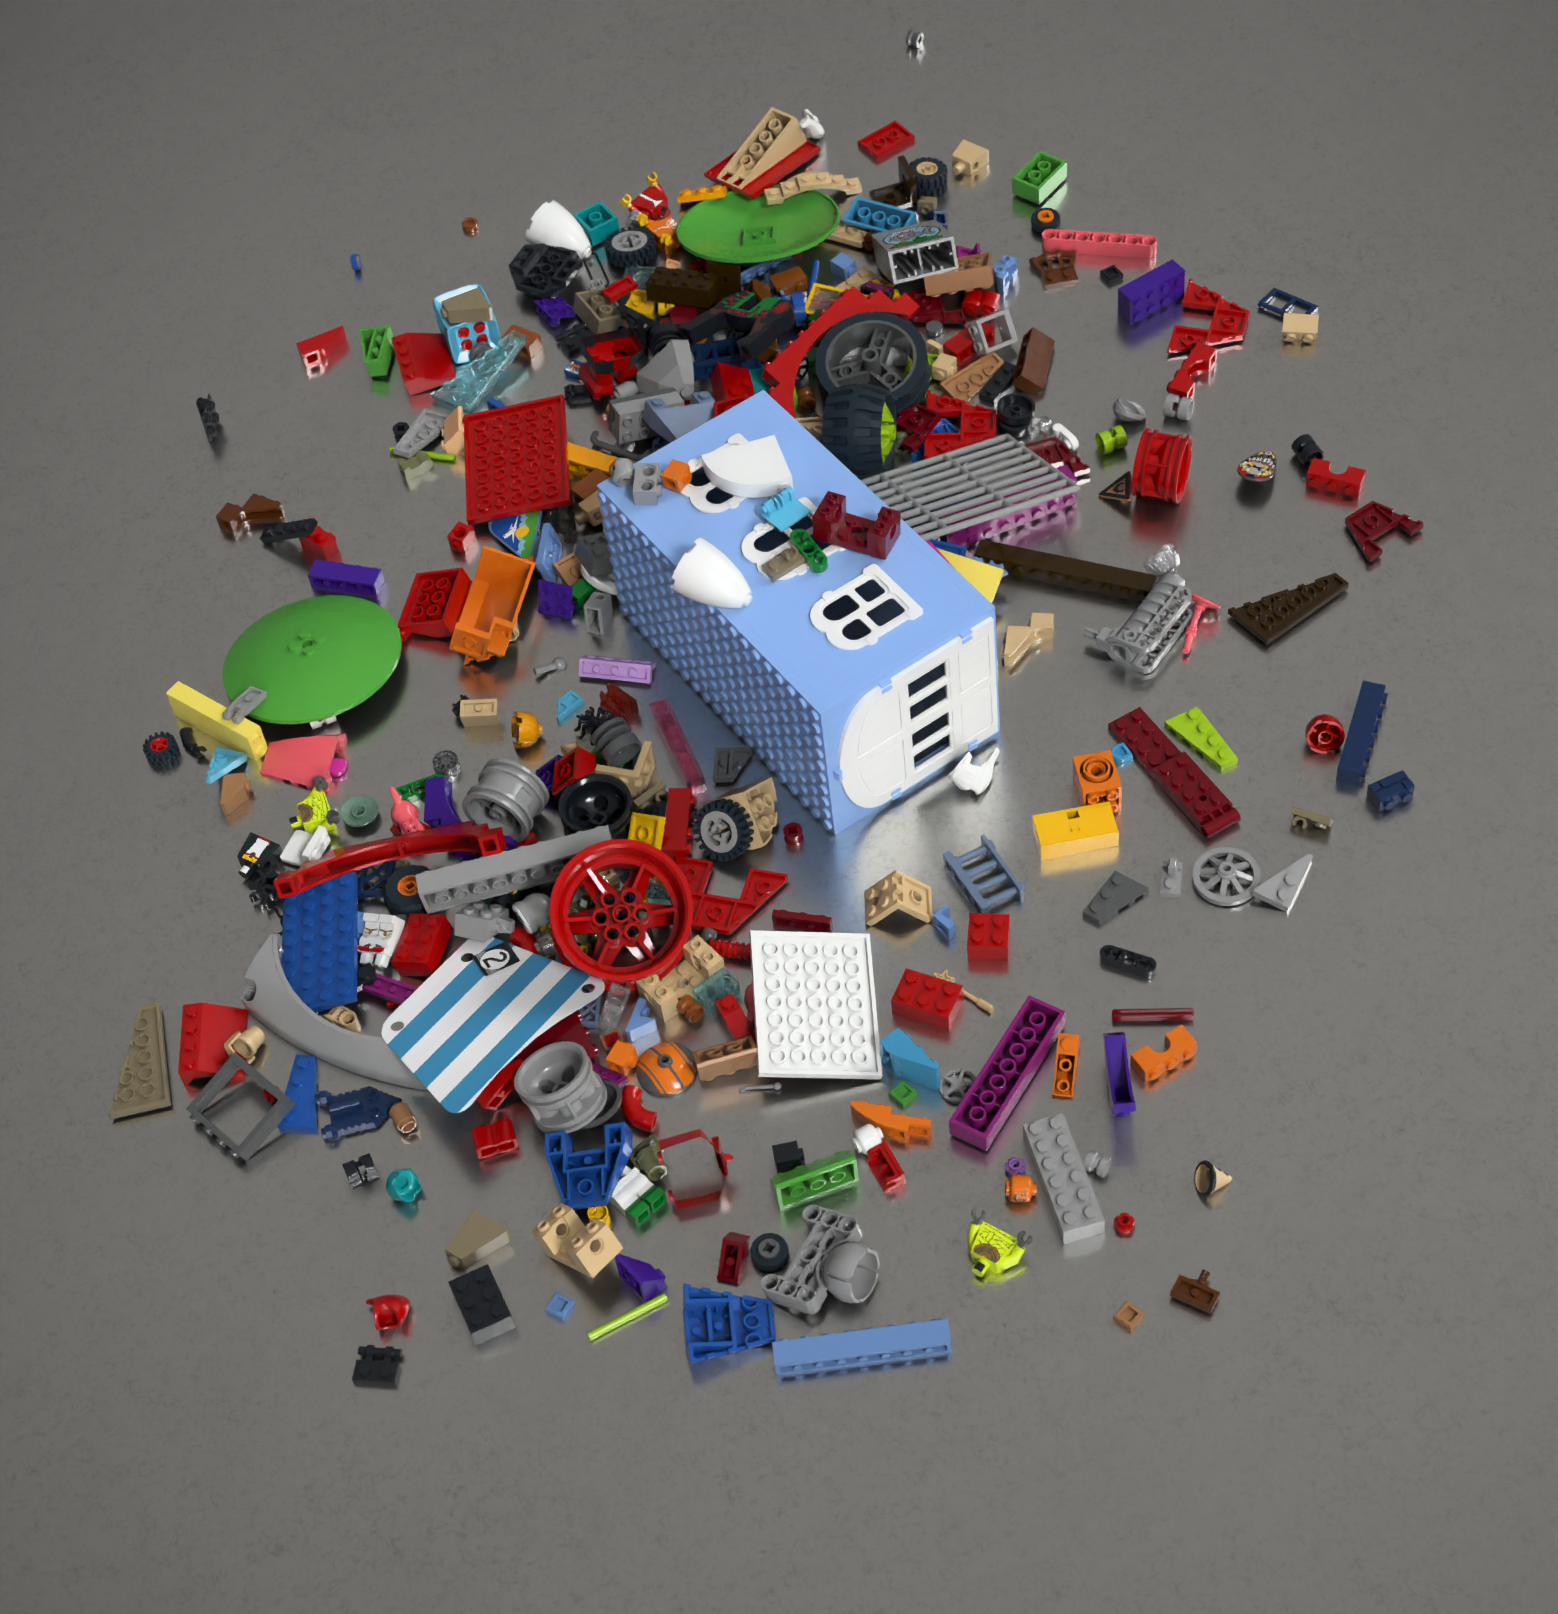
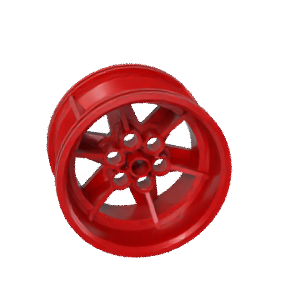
M613 839L585 848L564 866L552 889L549 911L551 934L555 950L564 965L601 979L605 984V992H637L636 981L657 974L659 980H661L680 962L684 954L683 947L689 940L693 921L692 894L681 869L661 850L636 840ZM615 868L633 870L619 891H616L599 873ZM650 878L654 879L663 888L671 905L647 904L643 902ZM584 885L596 907L569 915L572 900L579 888ZM630 894L635 897V900L632 903H627L624 901V897ZM611 896L615 902L612 905H606L604 899ZM640 910L645 911L647 917L645 919H638L635 915L636 912ZM604 915L607 920L604 923H598L595 920L596 916ZM619 915H622L625 919L618 920ZM673 925L667 942L657 953L646 930ZM630 929H636L639 934L637 937L632 938L628 936L627 932ZM610 931H616L619 936L611 940L607 937V934ZM597 934L599 936L592 958L581 950L573 935ZM622 947H626L640 963L629 967L611 966ZM586 984L592 988H595V986L592 984Z

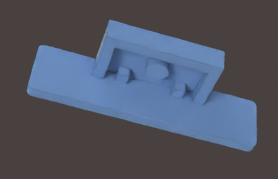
M792 255L763 262L741 263L746 269L741 273V285L749 283L752 278L764 274L766 270L776 267L780 262L790 259Z

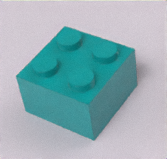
M601 201L573 214L585 231L592 246L606 240L607 236L610 237L609 234H615L614 231L618 230L620 232L618 218Z

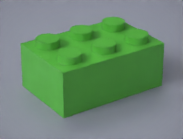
M1039 150L1012 177V193L1040 204L1067 177V162Z

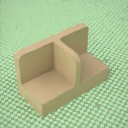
M498 699L460 700V719L463 726L500 725Z

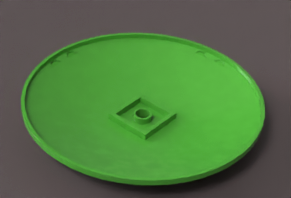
M780 184L774 185L772 188H778ZM731 190L727 192L725 198L704 200L689 209L679 220L676 233L680 245L695 256L726 263L763 262L788 257L821 243L837 228L840 221V212L837 203L831 197L817 190L798 193L783 200L781 204L767 205L764 192L757 198L750 199L741 193Z
M345 595L317 596L299 600L266 614L238 637L229 650L224 662L223 685L231 702L250 686L266 691L267 698L248 714V716L261 721L276 724H302L327 719L359 705L384 685L398 664L402 650L401 634L393 617L384 608L371 601Z

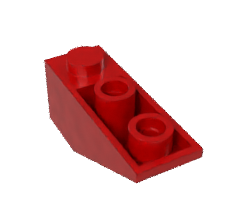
M343 326L298 342L296 345L302 361L306 367L322 362L347 338Z

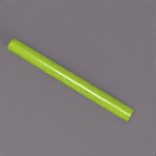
M394 447L389 448L390 454H394ZM424 451L431 459L456 461V455Z
M663 1293L589 1331L587 1335L590 1341L668 1301V1298Z

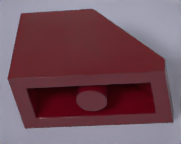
M729 1232L723 1238L717 1280L734 1284L739 1283L748 1256L750 1236Z

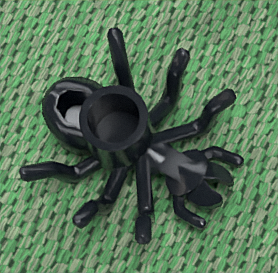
M589 707L590 710H586L585 715H576L579 720L574 732L579 731L581 724L584 723L582 725V733L579 736V739L582 740L585 736L586 728L591 727L590 733L592 736L602 724L616 718L617 715L612 714L609 710H603L602 707H598L595 717L594 708Z

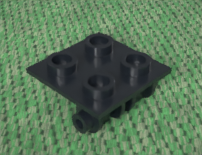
M208 394L207 399L198 398L196 405L208 440L211 442L216 432V424L219 423V414L216 412L215 402L212 401L211 395Z

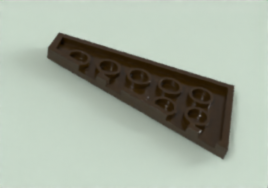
M1337 573L1315 579L1314 583L1308 585L1301 584L1296 589L1290 591L1286 589L1262 597L1260 601L1244 603L1242 607L1236 609L1235 607L1229 608L1228 614L1268 645L1348 589L1349 583Z

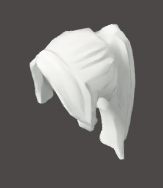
M808 109L803 110L799 125L806 139L813 138L819 140L825 133L822 125L819 123L818 118L812 115Z
M996 747L992 753L988 754L986 762L980 767L970 764L972 755L968 752L955 769L948 774L950 781H953L961 790H972L976 795L982 793L992 780L994 763L1000 750Z

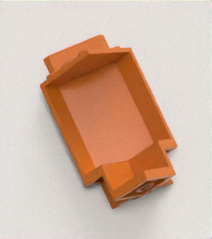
M483 546L472 586L460 620L456 622L449 646L450 650L466 655L463 665L469 664L472 660L477 662L488 660L491 656L495 655L498 657L505 656L536 564L535 558L537 557L520 558L492 547Z

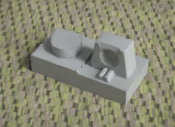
M1169 858V861H1163L1160 897L1180 899L1183 862H1177V858Z

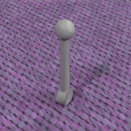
M779 1082L769 1085L746 1086L745 1084H740L738 1086L741 1093L754 1089H781Z

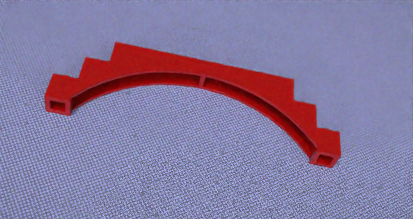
M854 286L849 290L845 289L841 293L839 300H833L828 310L824 309L816 321L812 320L809 323L806 331L802 330L796 336L797 339L794 342L791 340L786 345V350L783 352L779 351L774 357L775 360L772 363L769 361L763 367L764 372L761 377L772 386L767 393L796 419L794 386L799 366L811 348L824 338L833 326L850 316L865 312H887L909 321L916 314L920 306L906 293L901 297L897 296L892 301L880 289L876 293H870L867 298Z
M470 820L329 850L323 858L306 861L298 870L280 873L274 880L279 899L296 896L307 889L344 874L396 859L455 851L474 852L483 856L502 853L506 847V841L501 827L489 829L488 823L475 825V821Z

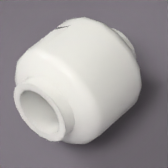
M866 1124L853 1132L851 1141L858 1153L862 1152L864 1155H868L867 1151L881 1144V1139L884 1136L879 1127L875 1128L872 1124Z

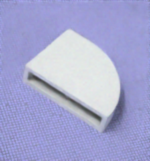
M775 435L701 455L703 469L709 480L727 493L741 497L761 498L773 496L777 493L780 494L786 487H791L794 490L792 475Z

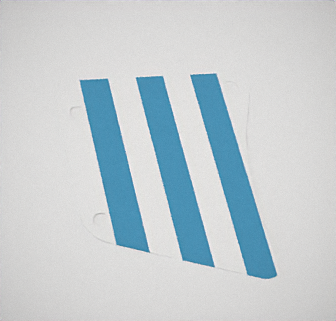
M494 937L486 942L468 939L387 1018L383 1024L381 1034L388 1046L440 1104L451 1113H459L471 1106L499 1071L535 1038L560 1020L598 998L605 989L604 982L587 973H582L579 970L512 944L509 945L520 959V962L485 976L474 959L469 962H463L461 960L462 955L466 953L476 955L504 941ZM586 984L595 986L594 991L590 993H584L581 989ZM400 1021L404 1023V1027L399 1031L391 1029V1025L395 1022Z

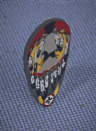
M1271 451L1255 453L1238 465L1237 472L1241 477L1251 481L1269 480L1275 473L1276 456Z

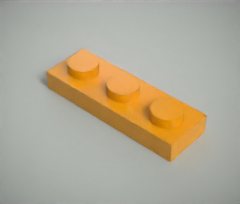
M714 185L712 188L684 189L678 194L677 201L678 203L725 198L728 192L727 186Z

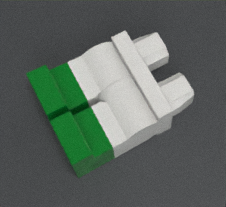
M625 1166L620 1177L621 1180L617 1183L609 1200L636 1227H639L651 1216V1213L656 1212L667 1202L664 1190L660 1187L657 1188L636 1167L631 1169L628 1166Z

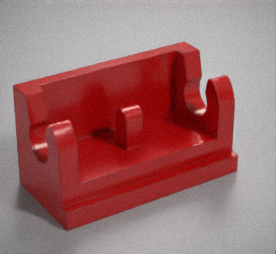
M886 1141L867 1151L869 1156L865 1158L884 1193L906 1184L905 1173Z

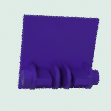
M563 298L534 300L537 304V312L552 327L560 325V318L578 316Z
M539 579L538 613L572 620V611L575 612L576 604L572 602L573 587Z

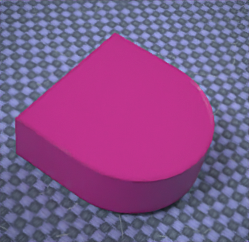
M333 758L329 769L332 777H339L345 773L348 765L347 759Z

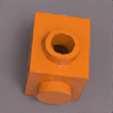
M672 459L661 474L664 488L681 493L692 479L689 465L683 461Z
M617 1040L605 1060L608 1069L627 1076L630 1069L636 1066L638 1057L636 1049L632 1044Z

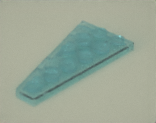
M513 330L502 338L496 347L485 351L483 357L479 360L476 358L459 371L454 379L442 384L443 387L430 393L431 397L454 408L462 406L463 412L473 414L527 343L528 337Z

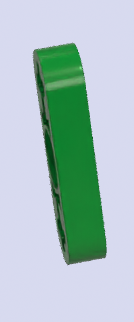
M804 529L793 530L790 534L791 545H794L799 550V553L805 558V562L810 569L816 573L826 571L828 568L827 556ZM807 548L814 549V551L811 553L804 552V550Z
M433 774L397 787L396 790L399 795L404 796L401 798L402 800L415 802L425 798L426 779L442 777L443 775ZM418 787L425 788L422 792H415Z

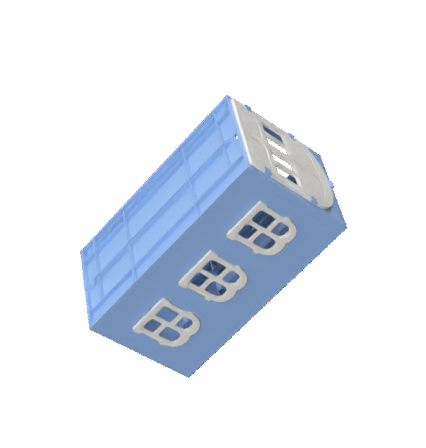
M765 390L758 392L636 462L659 463L660 471L663 472L672 459L688 464L692 479L681 493L664 488L663 482H660L662 496L658 498V505H635L632 493L633 483L627 487H621L614 484L610 477L597 485V498L601 505L599 509L603 515L602 523L606 530L604 534L608 540L607 548L611 555L609 559L613 565L612 573L616 580L614 584L618 590L617 598L620 601L621 606H619L621 613L629 617L632 625L637 626L644 637H648L652 646L660 650L663 658H667L672 667L680 671L685 681L688 680L696 692H700L704 701L712 705L715 713L720 714L724 722L728 726L731 725L736 735L738 737L741 736L748 747H752L757 757L766 762L769 770L774 771L779 780L787 784L790 792L800 798L802 805L808 807L812 815L822 821L824 828L827 831L830 830L835 836L889 801L900 797L903 792L963 754L974 750L979 744L1000 732L995 606L902 519L900 536L886 560L813 539L812 516L827 491L846 496V513L873 521L877 520L882 506L889 507ZM775 435L792 475L793 496L810 509L811 513L782 532L789 541L769 552H761L754 545L778 531L776 527L757 512L762 506L761 504L770 500L772 496L748 498L721 490L707 477L703 469L701 455ZM795 529H804L827 556V570L821 573L813 572L805 562L773 582L762 571L761 565L782 554L783 550H789L791 548V532ZM700 537L723 552L740 570L752 591L751 596H753L752 601L747 607L745 605L743 608L710 606L687 598L670 588L675 582L672 576L685 552L688 553L690 549L695 547L693 545L695 540ZM807 548L804 550L805 553H811L814 551V549ZM844 595H847L859 607L856 611L836 621L828 620L823 615V610L826 606ZM856 619L861 620L871 630V633L858 640L847 639L842 634L843 628ZM924 674H927L934 681L909 697L908 684ZM940 688L946 692V698L911 719V706ZM947 713L948 725L913 746L912 734ZM945 736H949L948 743L914 764L915 755Z

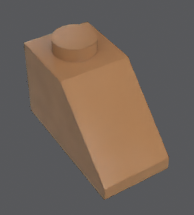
M246 773L225 774L223 776L220 805L225 816L230 815L249 798V791H252L251 780H248Z

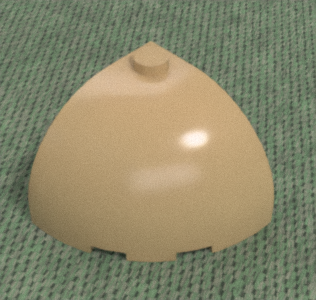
M772 777L731 790L706 802L708 804L715 800L731 799L733 803L738 802L740 804L738 808L744 807L746 809L743 814L749 813L750 818L746 820L747 822H753V826L749 827V829L754 830V834L750 835V837H753V842L749 843L751 846L747 850L761 848L772 838V828L776 827L778 812L774 810V802L777 801ZM729 826V827H727V828H725V829H719V830H717V831H718V833H720V832L725 831V830L728 831V830H730L731 828H730V826Z

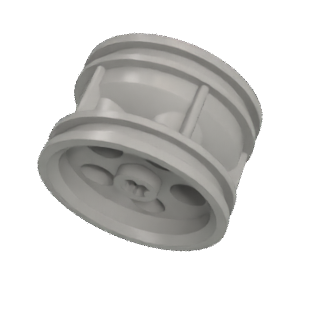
M557 1042L537 1050L521 1064L514 1078V1086L522 1101L528 1105L531 1117L537 1127L544 1133L559 1131L571 1133L586 1126L598 1116L607 1101L606 1086L600 1076L592 1070V1062L585 1049L575 1042Z

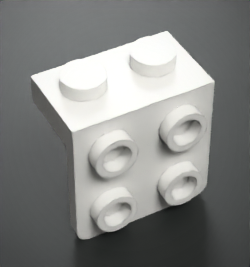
M319 825L314 834L296 830L280 855L281 861L301 867L306 861L320 859L331 841L326 827Z

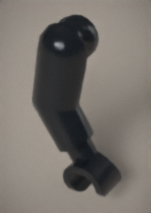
M191 727L182 728L179 734L183 747L193 752L195 757H205L201 752H205L207 749L204 746H197L192 741L193 729Z

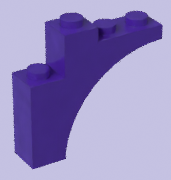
M1124 1032L1103 1033L1110 1111L1112 1114H1116V1117H1127L1133 1111H1136V1103L1130 1080L1126 1036Z

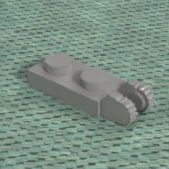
M250 686L225 710L223 718L230 720L234 716L233 722L239 724L245 716L267 698V692Z

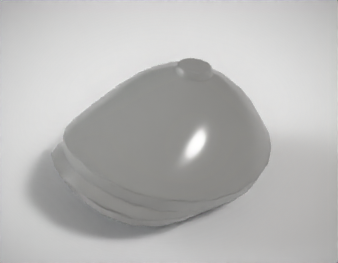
M1120 397L1113 404V412L1118 421L1133 422L1146 418L1144 409L1135 402Z

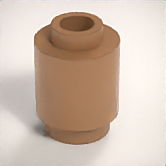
M397 1102L392 1105L389 1115L397 1129L403 1133L411 1132L416 1127V1118L407 1103Z

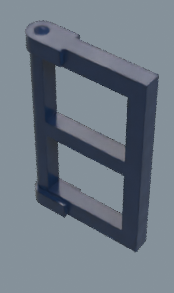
M1273 288L1258 303L1259 307L1284 316V313H1289L1287 311L1295 303L1309 309L1305 314H1314L1318 310L1317 305L1277 288ZM1275 295L1289 300L1282 309L1267 304Z

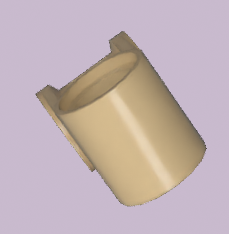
M343 1005L332 1008L327 1014L322 1016L325 1020L343 1029L356 1033L361 1031V1025L356 1013Z

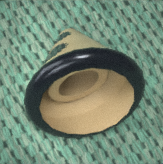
M1207 1160L1201 1161L1195 1169V1187L1198 1193L1204 1197L1210 1196L1232 1180L1229 1174L1212 1165Z

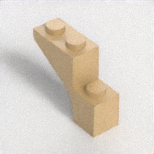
M1032 612L1031 620H1027V626L1008 625L1007 633H1003V644H1005V647L1001 648V658H1004L1005 666H1012L1032 643L1039 640H1053L1054 614Z

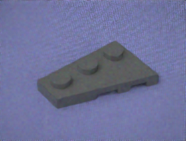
M1114 871L1083 910V916L1100 925L1117 914L1127 904L1131 905L1134 903L1135 899L1139 896L1149 893V888Z

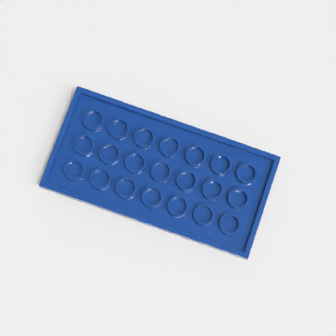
M354 871L316 885L296 896L284 898L282 949L284 952L282 953V968L294 992L315 1013L357 1002L358 875Z

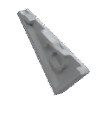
M1308 853L1256 887L1251 895L1287 912L1313 855Z

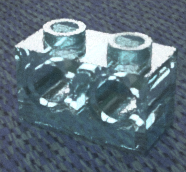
M724 967L692 989L696 1003L703 1006L709 1016L716 1012L715 1001L731 993L736 998L741 993L739 982Z

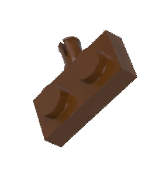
M1202 1270L1198 1280L1179 1275L1170 1292V1296L1211 1314L1220 1297V1292L1205 1284L1210 1276V1272Z

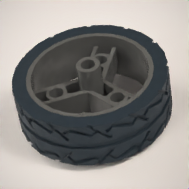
M887 312L859 313L837 323L821 340L815 358L817 379L824 402H826L828 393L837 387L848 384L867 383L892 392L896 407V417L899 416V412L920 404L927 393L930 382L926 344L922 335L918 333L919 331L912 323ZM870 344L868 348L863 350L861 360L837 366L849 352L860 346ZM891 346L901 349L913 361L912 367L905 379H902L885 365Z

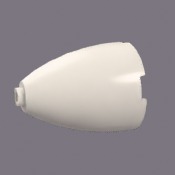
M552 200L550 203L545 202L531 218L533 221L531 227L525 233V238L529 243L533 245L544 243L550 246L574 250L580 259L588 258L591 255V244L585 231L574 216L555 200Z
M701 537L695 540L693 543L695 547L690 549L688 553L685 552L672 576L675 582L670 588L687 598L710 606L743 608L745 605L747 607L752 601L753 596H751L752 591L740 570L717 547Z

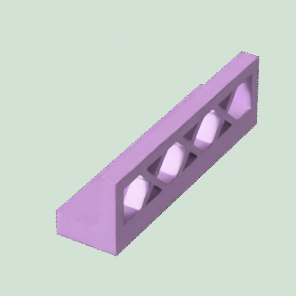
M584 655L579 658L578 676L650 684L652 682V670L656 668V662Z

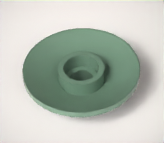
M365 795L354 796L348 799L340 810L342 821L352 827L365 826L371 823L378 814L376 801Z

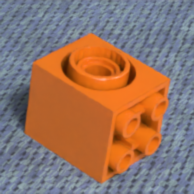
M1111 750L1074 756L1073 783L1080 807L1110 801L1113 812L1121 810L1122 785Z

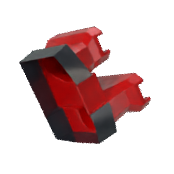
M631 327L582 337L580 351L587 362L580 365L578 376L593 399L600 400V396L609 394L610 398L613 396L614 377L618 382L622 383L625 382V378L633 377L636 380L638 369L635 364L644 357L645 348Z

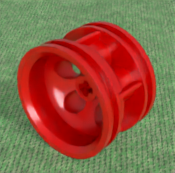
M1146 428L1139 441L1134 461L1131 486L1132 495L1139 496L1141 494L1143 498L1147 496L1162 498L1166 502H1170L1172 499L1173 503L1178 504L1182 499L1189 475L1193 449L1192 436L1187 435L1184 438L1183 434L1175 436L1160 433L1159 430L1152 432L1150 428Z

